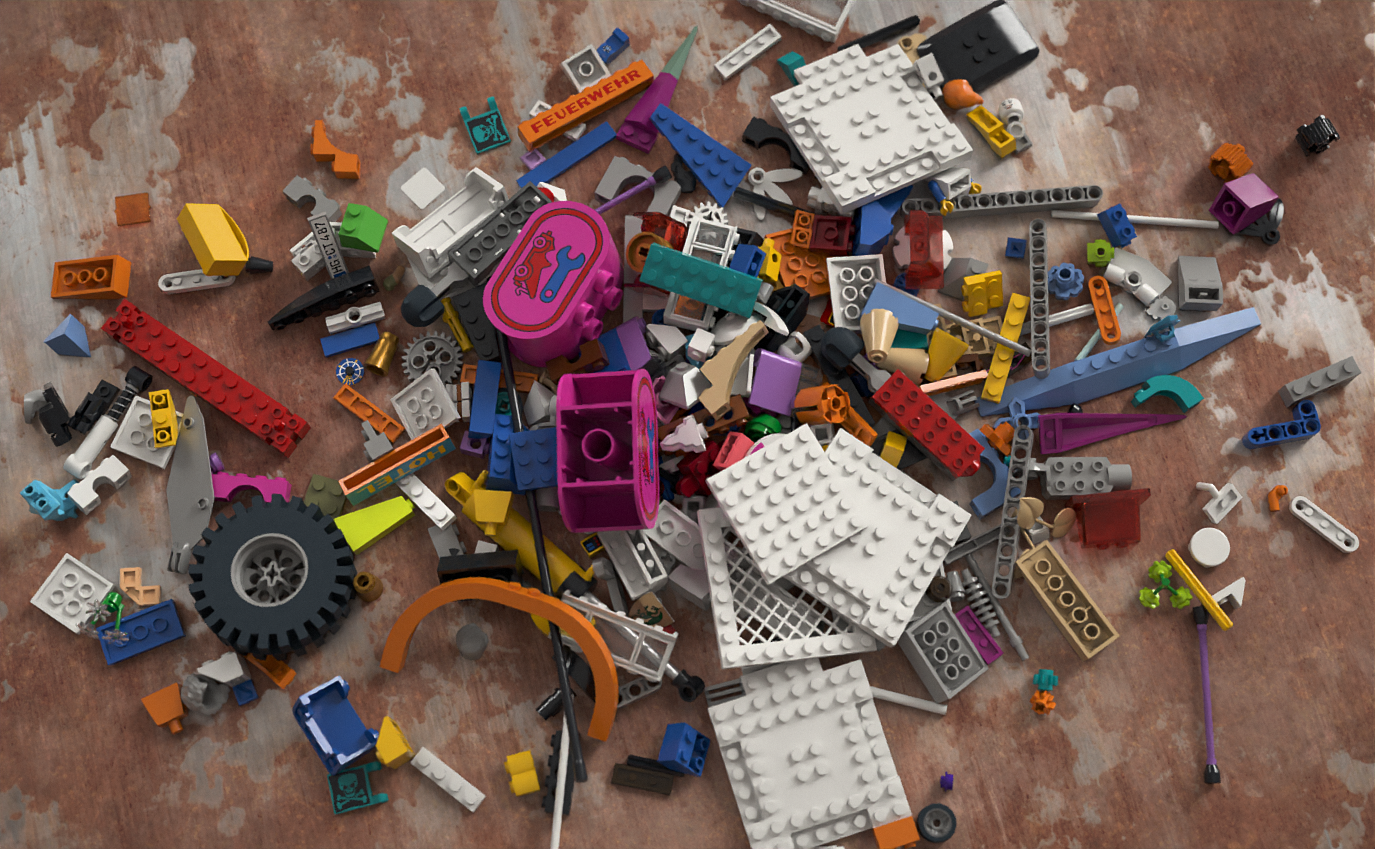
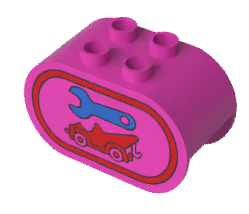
M557 201L540 207L527 220L488 281L483 294V306L486 315L499 331L507 335L509 350L524 363L535 367H547L545 362L562 354L569 361L572 360L581 351L580 345L595 338L598 339L603 329L601 319L608 309L613 311L620 304L623 296L621 287L624 280V266L602 217L592 208L573 201Z
M638 369L632 371L564 374L559 381L557 389L556 416L558 498L562 519L566 528L571 533L653 529L659 510L657 407L649 373L646 369Z

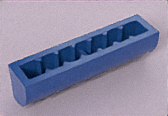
M478 360L468 438L484 439L493 435L501 363Z

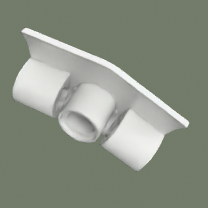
M1115 248L1114 259H1111V263L1108 264L1103 276L1108 282L1121 286L1127 293H1132L1147 307L1172 283L1150 261L1120 248ZM1129 280L1135 281L1136 284L1130 283Z

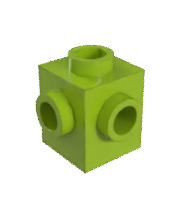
M1095 240V243H1087V264H1095V267H1106L1107 264L1111 263V259H1114V247H1110V242Z

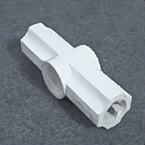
M377 302L360 308L351 307L346 312L329 316L325 319L329 333L334 334L384 319L385 314L381 302ZM355 315L360 316L356 321L351 320Z

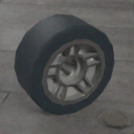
M940 803L930 804L924 807L918 814L917 829L926 841L941 843L950 839L955 833L957 826L956 817L948 806ZM935 819L941 822L938 827L933 825Z

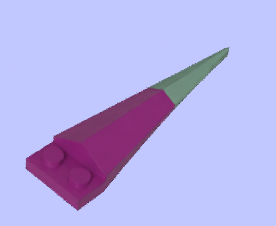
M697 26L694 27L625 118L623 125L616 135L617 140L647 154L650 153L660 132L649 119L660 103L667 108L669 107L695 38Z

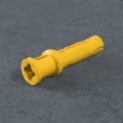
M450 297L443 298L441 300L444 306L442 319L445 323H448L462 352H469L474 346L471 344L458 319L459 313L454 310Z

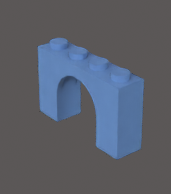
M977 428L969 434L985 448L980 454V461L985 463L993 474L992 487L972 499L969 503L979 520L1004 505L1009 468L1006 464L1001 463L996 449L990 447L988 438ZM1013 488L1010 495L1012 498H1016L1020 495L1021 491L1019 488Z

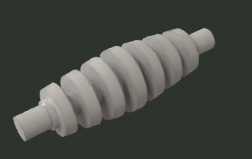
M968 569L961 571L964 578L963 587L968 586L969 588L965 592L966 594H972V596L967 598L968 602L973 600L976 602L970 605L971 609L979 608L974 614L976 616L982 614L983 617L979 621L981 623L986 622L984 627L990 631L993 638L1000 635L996 624L999 623L998 619L994 621L992 617L996 616V613H989V610L994 608L993 604L989 606L985 604L991 601L990 597L982 598L987 592L985 590L979 592L978 589L983 586L981 583L975 584L978 579L971 576Z

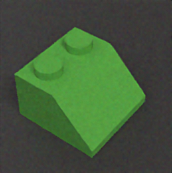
M348 203L338 234L341 246L379 253L388 219L368 206Z

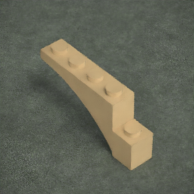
M761 320L751 324L746 332L736 336L730 345L720 349L714 358L704 362L700 368V371L712 387L705 389L698 399L716 421L731 409L729 403L732 387L745 358L754 346L769 333Z

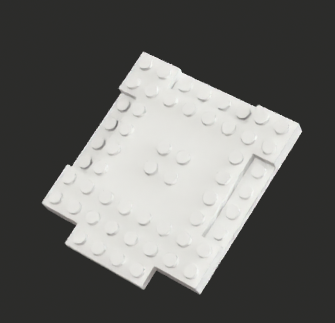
M857 44L794 70V76L800 85L770 97V107L841 215L956 166L972 157L973 149L954 123L950 124L916 76V69L899 44L866 57Z
M840 428L824 452L869 526L783 577L891 648L897 643L914 614V609L950 548L956 543L971 514L941 494H934L874 454L872 448Z
M819 658L780 663L740 676L746 696L707 708L751 849H810L912 816L877 714L861 659L825 671L822 670Z

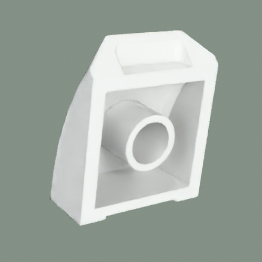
M592 44L559 64L579 93L584 88L591 87L601 79L611 76Z

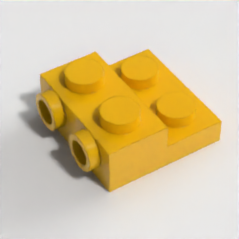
M1000 270L963 278L964 285L961 286V292L964 301L962 302V308L969 317L987 314V309L1003 306V284Z

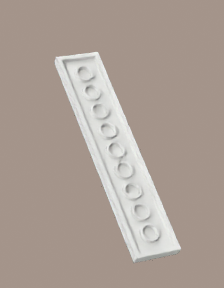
M664 499L659 505L654 528L643 529L647 537L687 567L706 570L699 525ZM724 544L725 553L728 551L729 547H727ZM732 550L727 558L732 561L738 554ZM755 567L749 574L756 581L762 576ZM742 575L736 582L739 583L744 576ZM746 578L741 586L750 592L755 584ZM763 579L760 583L789 607H792L797 600L775 582L767 585ZM733 584L730 586V587H731V593L733 592V590H734L735 587H736V586H734ZM757 587L752 595L761 601L766 593ZM738 589L733 597L742 603L747 595ZM768 596L764 604L772 610L777 601ZM749 598L744 606L753 612L758 604ZM798 603L794 608V611L801 616L807 610L801 603ZM779 605L775 613L784 618L788 610ZM760 607L756 615L764 621L769 612ZM811 611L805 617L812 625L819 618ZM791 613L786 621L795 627L799 619ZM772 615L767 624L776 629L780 621ZM802 622L797 630L806 636L811 628ZM783 624L778 632L787 638L792 630ZM794 633L790 640L801 639V637Z

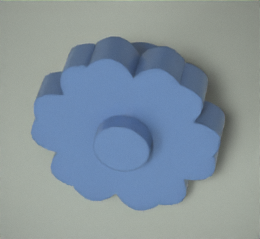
M1062 263L1060 267L1053 266L1048 271L1049 294H1055L1056 299L1068 300L1070 296L1077 297L1082 292L1084 276L1082 271L1075 269L1073 264Z

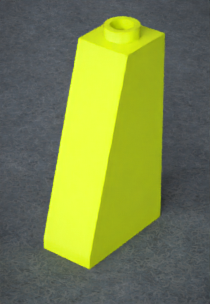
M402 496L337 517L334 521L338 529H341L349 546L358 555L415 516L412 511L415 507L409 498L405 500Z

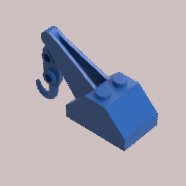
M909 185L857 208L853 223L856 224V234L853 236L852 256L877 255L882 251L884 245L888 244L889 235L893 233L894 225L891 224V221L910 195L913 185Z

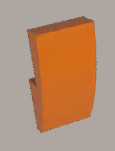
M801 210L795 211L790 245L809 248L815 214Z

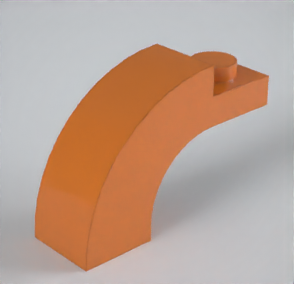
M249 652L244 656L282 689L289 685L297 674L283 660L277 661L273 655H267L266 661L257 660Z

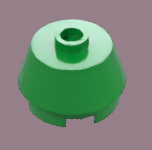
M758 414L745 425L744 435L756 443L767 435L781 433L782 426L773 416Z

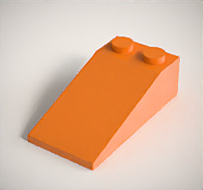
M119 255L55 262L51 298H127L131 262Z

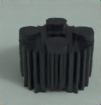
M1324 115L1315 118L1314 123L1310 125L1304 124L1297 129L1298 134L1295 136L1306 157L1310 156L1312 152L1320 154L1330 148L1329 144L1335 140L1337 142L1340 139L1330 119L1325 118Z

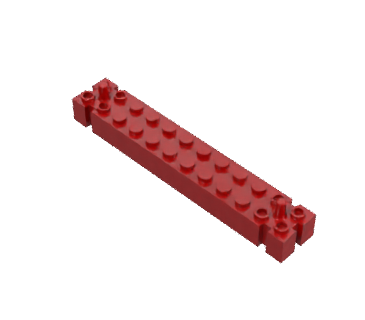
M126 299L115 310L118 315L114 319L109 317L101 327L107 336L121 343L126 349L269 446L272 445L276 451L287 458L296 449L295 441L297 438L302 440L311 429L307 421L295 413L292 415L289 409L144 311L141 312Z

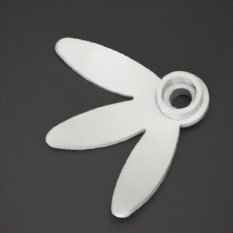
M753 168L748 174V180L754 185L753 192L765 196V191L772 199L793 205L788 195L772 182L792 181L800 178L803 173L795 169H778L766 173L761 168ZM754 175H760V180H755ZM753 204L757 218L763 220L766 208Z

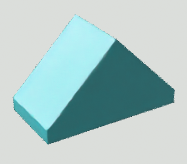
M792 51L777 59V62L795 87L800 84L794 76V70L806 66V63L801 55Z

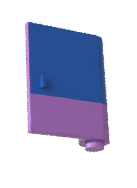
M635 316L598 337V340L604 345L610 365L593 373L632 371L644 368L643 365L651 359V355L643 336L647 326L643 318Z

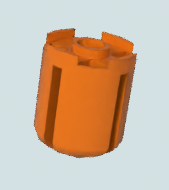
M838 384L804 388L797 394L794 408L815 405L817 407L795 413L797 418L802 423H807L808 426L841 423L845 420L843 418L846 416L847 409H850V398L848 393L844 392Z

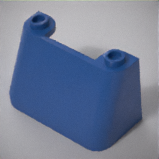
M340 675L299 696L292 708L297 723L331 775L341 772L377 748L376 744L379 737L377 730L372 728L366 729L347 699L348 691L350 690L349 685Z

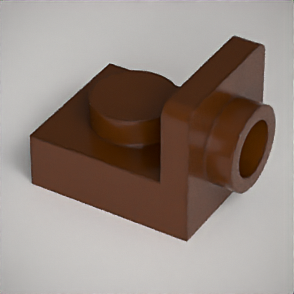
M978 353L962 355L955 363V367L960 370L971 368L970 366L973 368V373L983 370V363L979 359Z

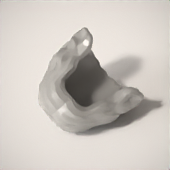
M192 673L183 682L180 696L182 702L189 710L199 715L209 716L215 714L217 710L222 708V704L228 701L230 689L227 684H217L213 679L207 678L204 675Z

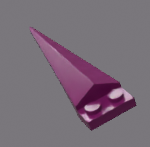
M1055 413L1038 415L1040 453L1050 454L1067 451L1106 438L1184 419L1187 416L1184 414Z

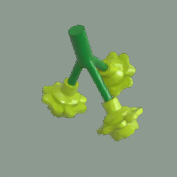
M1164 560L1160 561V563L1155 561L1148 568L1150 572L1149 577L1154 579L1156 583L1161 581L1160 586L1156 590L1144 587L1143 590L1139 591L1141 604L1151 609H1155L1160 605L1159 592L1162 589H1168L1173 596L1170 597L1172 606L1174 608L1178 607L1180 610L1190 605V600H1192L1193 596L1190 594L1189 588L1185 589L1181 586L1178 590H1174L1169 586L1170 580L1168 578L1172 576L1170 571L1172 567L1167 565Z

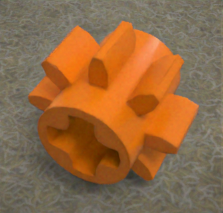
M1037 690L1029 700V702L1033 703L1031 709L1039 715L1045 713L1049 715L1056 705L1055 702H1052L1054 695H1051L1047 690L1041 692Z

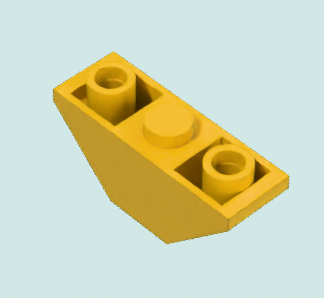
M166 389L149 392L155 448L175 446L178 436V424L170 391Z

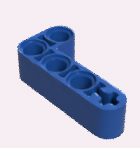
M1303 400L1297 404L1292 411L1294 421L1251 429L1243 436V445L1248 449H1257L1312 438L1321 429L1314 403L1310 400ZM1301 407L1306 409L1307 414L1301 411ZM1306 425L1311 427L1312 432L1307 430ZM1287 429H1291L1294 435H1290ZM1269 432L1275 435V439L1270 437Z

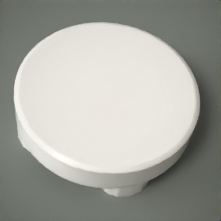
M1203 528L1192 536L1188 544V550L1198 564L1205 568L1220 565L1227 559L1230 552V544L1227 537L1221 531L1215 528Z

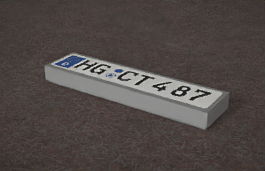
M326 212L307 218L330 278L334 279L349 273Z

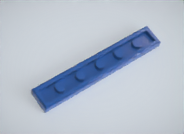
M606 121L517 179L516 183L520 188L524 187L529 181L536 187L539 182L547 184L614 140L617 134Z

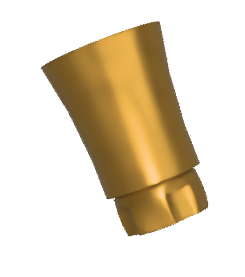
M390 332L382 333L371 354L364 362L363 367L373 374L387 377L393 356L397 350L399 338Z
M359 572L354 577V587L361 600L372 602L382 595L383 583L377 576L369 572Z

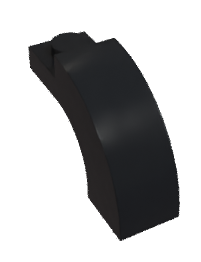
M564 645L563 649L568 675L595 703L596 690L592 669L575 651L571 650L568 645Z

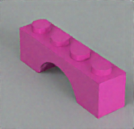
M226 472L211 474L214 501L231 503L232 499L239 492L253 489L262 493L265 503L271 502L272 494H282L285 501L289 503L292 485L285 478L275 477L273 480L261 475L251 478L246 474L240 473L236 474V476H230Z

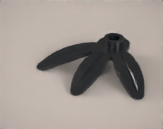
M1278 198L1270 210L1269 221L1266 215H1263L1255 221L1257 225L1251 223L1238 233L1261 237L1263 243L1267 245L1276 244L1280 240V233L1277 228L1281 223L1284 213L1282 200ZM1269 233L1273 234L1274 238H1271Z

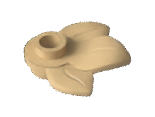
M913 34L910 37L904 36L898 40L897 44H899L912 64L920 59L917 48L921 42L926 40V36Z

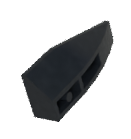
M370 265L331 279L299 296L268 320L269 326L272 330H282L292 323L298 324L306 318L318 317L325 311L337 310L344 304H353L358 299L373 297L380 291Z

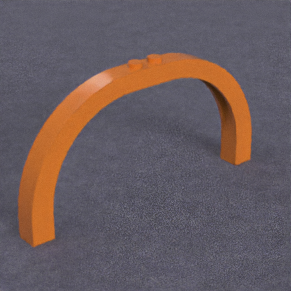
M469 577L445 582L430 589L415 600L400 615L392 627L379 667L399 673L405 666L413 634L422 619L434 609L449 602L463 599L490 600L538 615L555 623L565 630L581 647L593 672L596 698L587 736L605 742L609 738L616 716L619 696L616 667L612 655L599 632L582 614L568 604L540 593L538 589L521 587V584L517 582L509 583L492 578Z

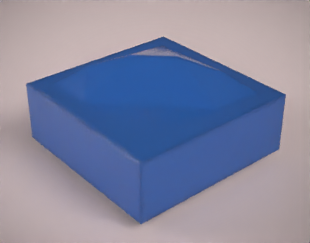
M1008 237L1005 256L1024 259L1027 240Z
M251 679L232 687L239 706L259 698Z

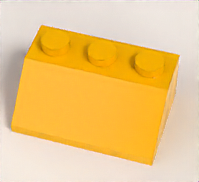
M388 715L384 717L376 744L378 749L376 755L381 763L396 769L413 759L415 754L397 722Z

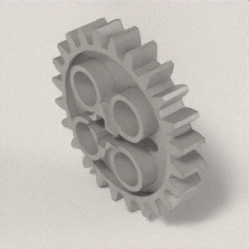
M427 331L425 337L420 333L419 340L413 337L414 344L407 343L410 349L403 350L407 356L401 357L405 362L401 365L403 369H406L404 374L408 376V381H415L423 375L422 372L435 369L439 371L438 375L445 388L446 383L453 385L451 379L458 380L456 373H462L459 367L464 364L460 361L464 356L459 354L462 350L461 347H457V341L452 342L451 336L445 339L444 332L438 336L437 331L433 335H430V332ZM429 346H435L433 351H426ZM444 356L451 357L448 362L441 361ZM417 361H424L422 366H415V363Z

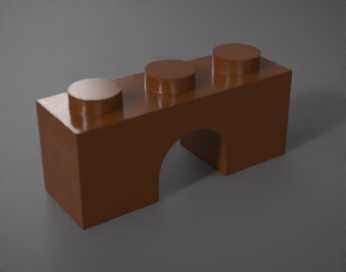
M597 338L579 346L581 357L576 363L570 364V361L563 354L545 362L551 381L557 387L564 374L593 373L610 365L604 345Z

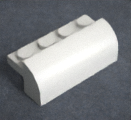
M643 530L597 532L632 601L650 591L657 592L667 583L668 575Z

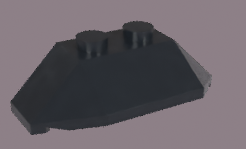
M796 284L773 291L764 305L772 309L783 320L789 334L788 336L783 335L766 326L769 333L754 346L755 350L761 348L775 352L780 345H783L788 340L790 334L798 328L807 315L810 298L808 292ZM758 312L760 315H762V317H763V319H764V322H765V320H766L767 317H766L765 315L761 314L760 312Z

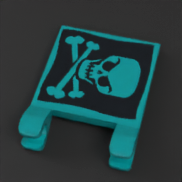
M493 96L487 98L491 111L470 118L467 107L460 108V114L476 154L511 142Z
M374 761L342 770L335 775L327 774L335 815L388 801V795L385 793L373 796L368 774L369 772L381 770V762Z

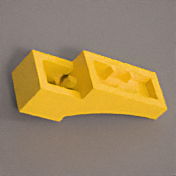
M982 105L966 114L967 119L979 130L989 143L991 149L1001 158L1017 149L1016 139L1004 129V124Z

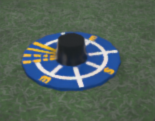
M354 358L342 360L336 369L338 380L347 385L358 383L364 375L362 363Z

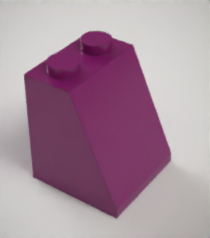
M1252 173L1224 183L1208 211L1234 235L1268 213L1279 196L1258 176Z

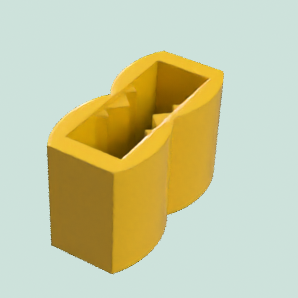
M528 750L507 756V761L504 762L506 773H511L512 781L509 782L511 793H515L517 797L541 791L531 751Z

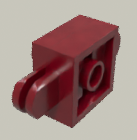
M722 440L718 445L715 441H704L706 451L699 453L690 451L676 464L684 476L675 485L676 492L680 496L691 497L694 493L701 496L712 494L705 481L721 472L713 464L725 440Z

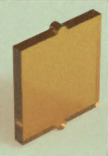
M148 192L115 197L116 209L114 212L116 213L118 226L151 222V206L149 205Z

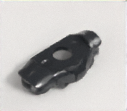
M676 151L673 163L671 164L674 181L681 186V193H692L696 189L697 179L691 171H685L682 168L684 162Z

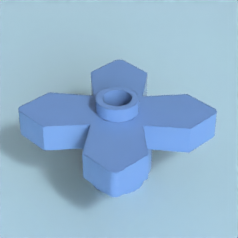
M1013 397L1007 405L1010 417L998 418L992 426L995 430L1001 423L1003 424L1007 421L1016 429L1019 426V420L1021 425H1026L1030 429L1038 428V415L1040 414L1038 412L1026 414L1025 403L1019 398ZM1027 430L1020 431L1019 438L1021 440L1029 437Z

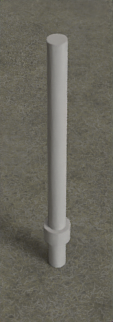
M972 553L965 556L979 584L981 583L983 586L982 589L987 592L986 596L990 597L991 601L989 602L993 604V609L1010 638L1011 646L1015 647L1022 661L1028 659L1029 656L1022 645L1023 641L1020 635L1017 636L1000 603L993 595L992 589Z

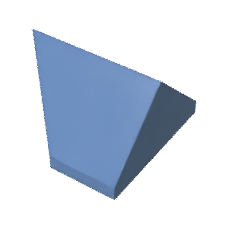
M71 314L43 341L57 354L91 357L85 327Z

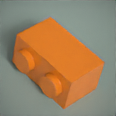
M912 816L871 829L878 849H896V847L902 845L904 849L916 846L915 841L920 840Z

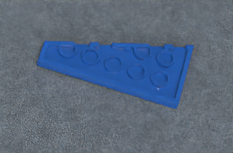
M660 103L649 120L661 135L669 141L673 150L677 151L682 158L681 160L696 179L708 190V194L716 200L720 208L724 207L752 165Z

